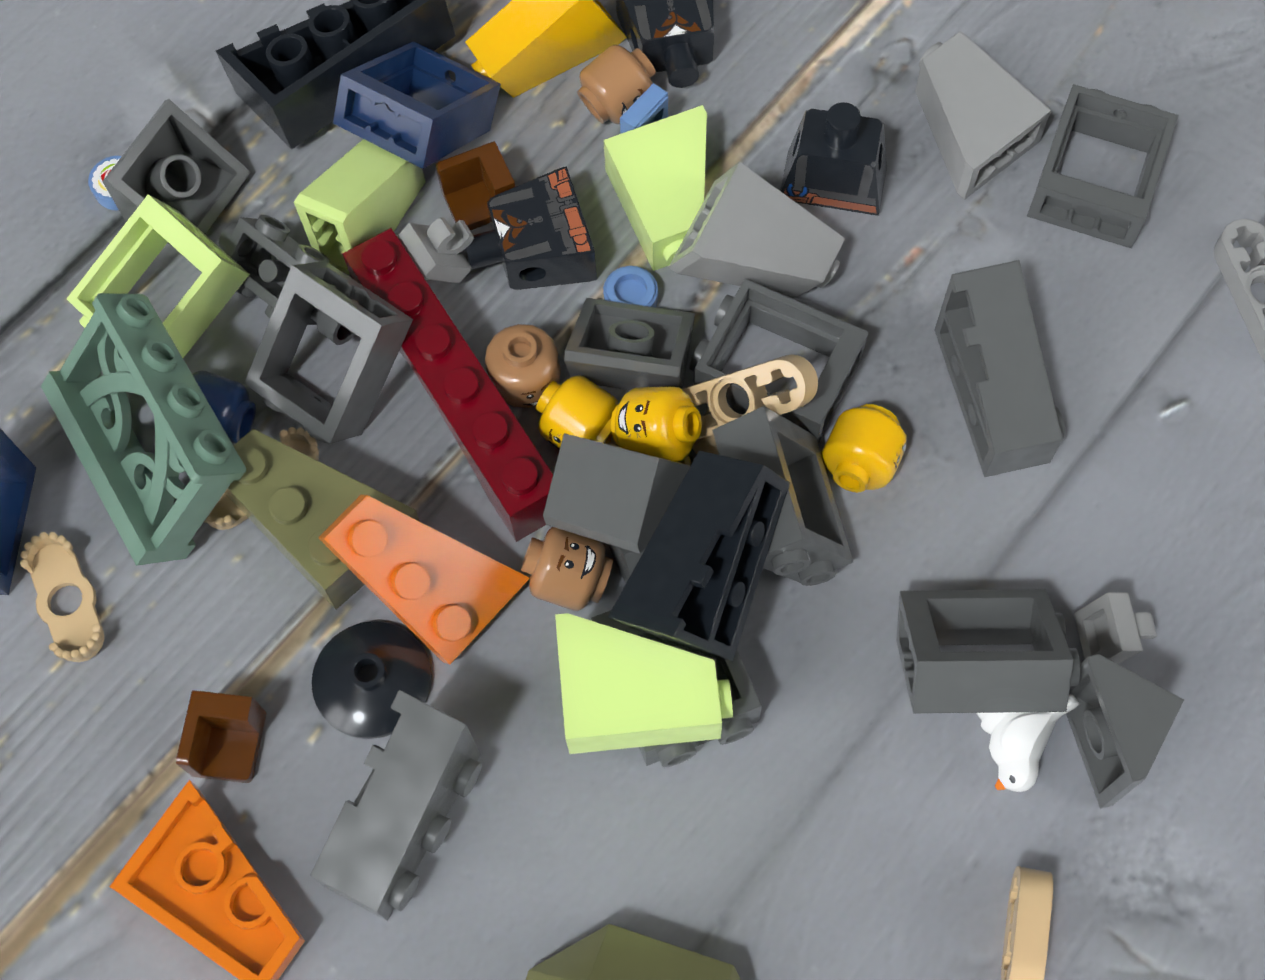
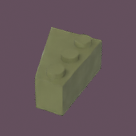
M255 429L251 430L233 445L246 467V472L240 480H234L230 484L225 494L335 610L365 584L318 537L361 494L368 495L419 521L415 509Z

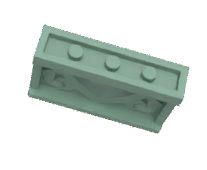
M99 293L92 303L95 312L61 370L49 371L41 388L136 566L186 559L196 546L193 536L234 480L242 478L246 472V467L148 297L144 294ZM126 392L143 396L154 414L155 453L143 450L131 428V408ZM179 473H187L190 479L187 486L179 480Z

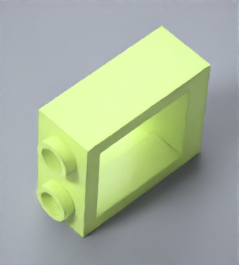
M148 194L67 297V300L83 314L79 322L85 328L95 312L92 303L97 294H128L169 242L202 272L163 322L179 353L184 358L250 274L178 210Z

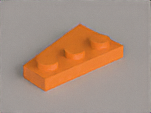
M361 494L318 537L443 663L449 665L530 579L526 575L368 495Z
M190 780L109 886L239 980H278L305 942L199 788Z

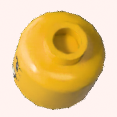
M581 375L570 377L562 385L553 381L544 390L536 405V410L542 413L539 422V432L545 440L559 449L564 433L607 444L611 442V417L615 407L619 404L618 400Z
M679 387L633 388L622 397L611 417V432L618 446L676 462L681 461L690 453L702 429V420L698 409L694 406L690 396Z
M865 404L845 410L836 420L823 448L822 457L824 465L833 475L834 481L845 490L859 493L865 490H876L886 487L894 477L906 450V434L900 426L897 417L891 411L881 406Z

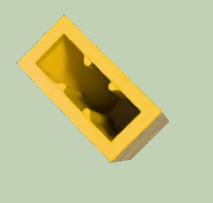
M512 0L466 40L465 43L477 59L471 65L474 71L500 83V87L514 98L603 53L610 46L619 45L627 37L599 0Z

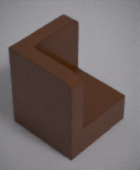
M495 141L439 161L435 165L442 195L455 223L463 220L470 231L491 223L487 207V201L491 197L515 187L512 175Z
M192 690L176 764L192 777L250 783L254 777L267 712L253 697Z

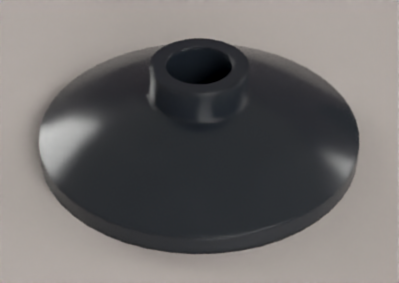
M380 621L359 623L335 635L320 652L312 673L313 698L325 720L338 731L362 739L381 738L392 734L401 713L390 707L399 690L426 703L432 684L430 661L421 643L402 627ZM372 664L378 667V674L373 680L369 682L358 680V673L363 666Z

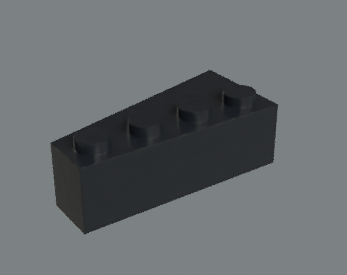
M350 0L339 6H326L323 3L306 11L309 19L280 31L277 24L257 32L259 41L238 50L231 43L215 51L235 93L292 150L334 120L342 73L413 41L435 51L456 35L445 0Z

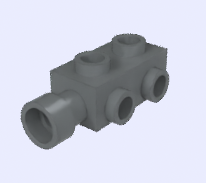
M260 215L258 219L240 217L238 222L231 223L223 230L219 238V247L250 274L236 292L251 298L260 297L268 304L265 314L271 318L292 265L321 261L329 263L330 260L317 249L303 244L300 245L288 236L290 229L273 217L267 215ZM272 255L275 256L277 260H272ZM314 307L307 325H317L318 331L336 345H342L355 336L349 329Z

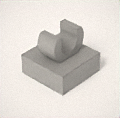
M443 217L438 218L431 225L408 223L397 236L425 280L460 283L472 269L462 251L472 243L474 236L463 220L456 222L453 228L450 227L447 220Z
M1108 592L1074 613L1084 659L1100 654L1119 664L1143 651L1140 639H1154L1157 637L1152 614L1149 612L1133 613L1128 592Z

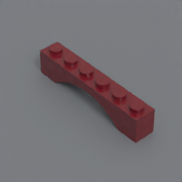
M392 228L342 253L350 277L413 319L399 351L442 415L488 499L514 540L517 542L545 526L543 513L553 478L552 472Z

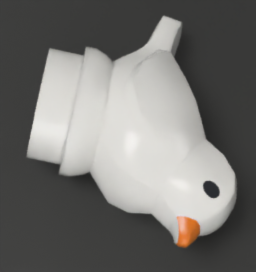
M1069 695L1067 712L976 713L982 720V729L991 735L989 750L992 759L998 765L999 771L998 780L995 784L997 790L1008 789L1014 792H1024L1035 785L1039 774V760L1056 722L1063 715L1080 705L1074 695Z

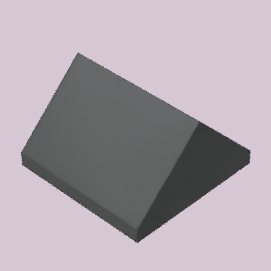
M167 99L102 182L126 222L149 194L178 210L200 231L206 234L251 171L170 99Z
M586 298L565 349L564 361L570 377L581 375L598 386L625 390L640 387H679L683 389L695 313Z
M564 433L543 513L545 523L558 529L640 554L648 545L691 465Z
M1097 654L1086 657L1081 663L1078 686H1070L1069 695H1074L1080 705L1066 715L1099 807L1102 809L1113 806L1146 779L1184 699L1108 658Z

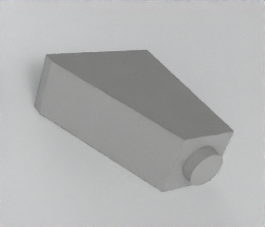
M962 31L943 44L941 42L933 44L923 54L919 62L920 71L915 92L956 192L965 200L1040 142L1051 110Z
M739 162L714 181L668 268L677 274L741 286L744 279H747L782 295L798 297L816 286L819 288L824 287L833 278L840 264L836 256L845 238Z

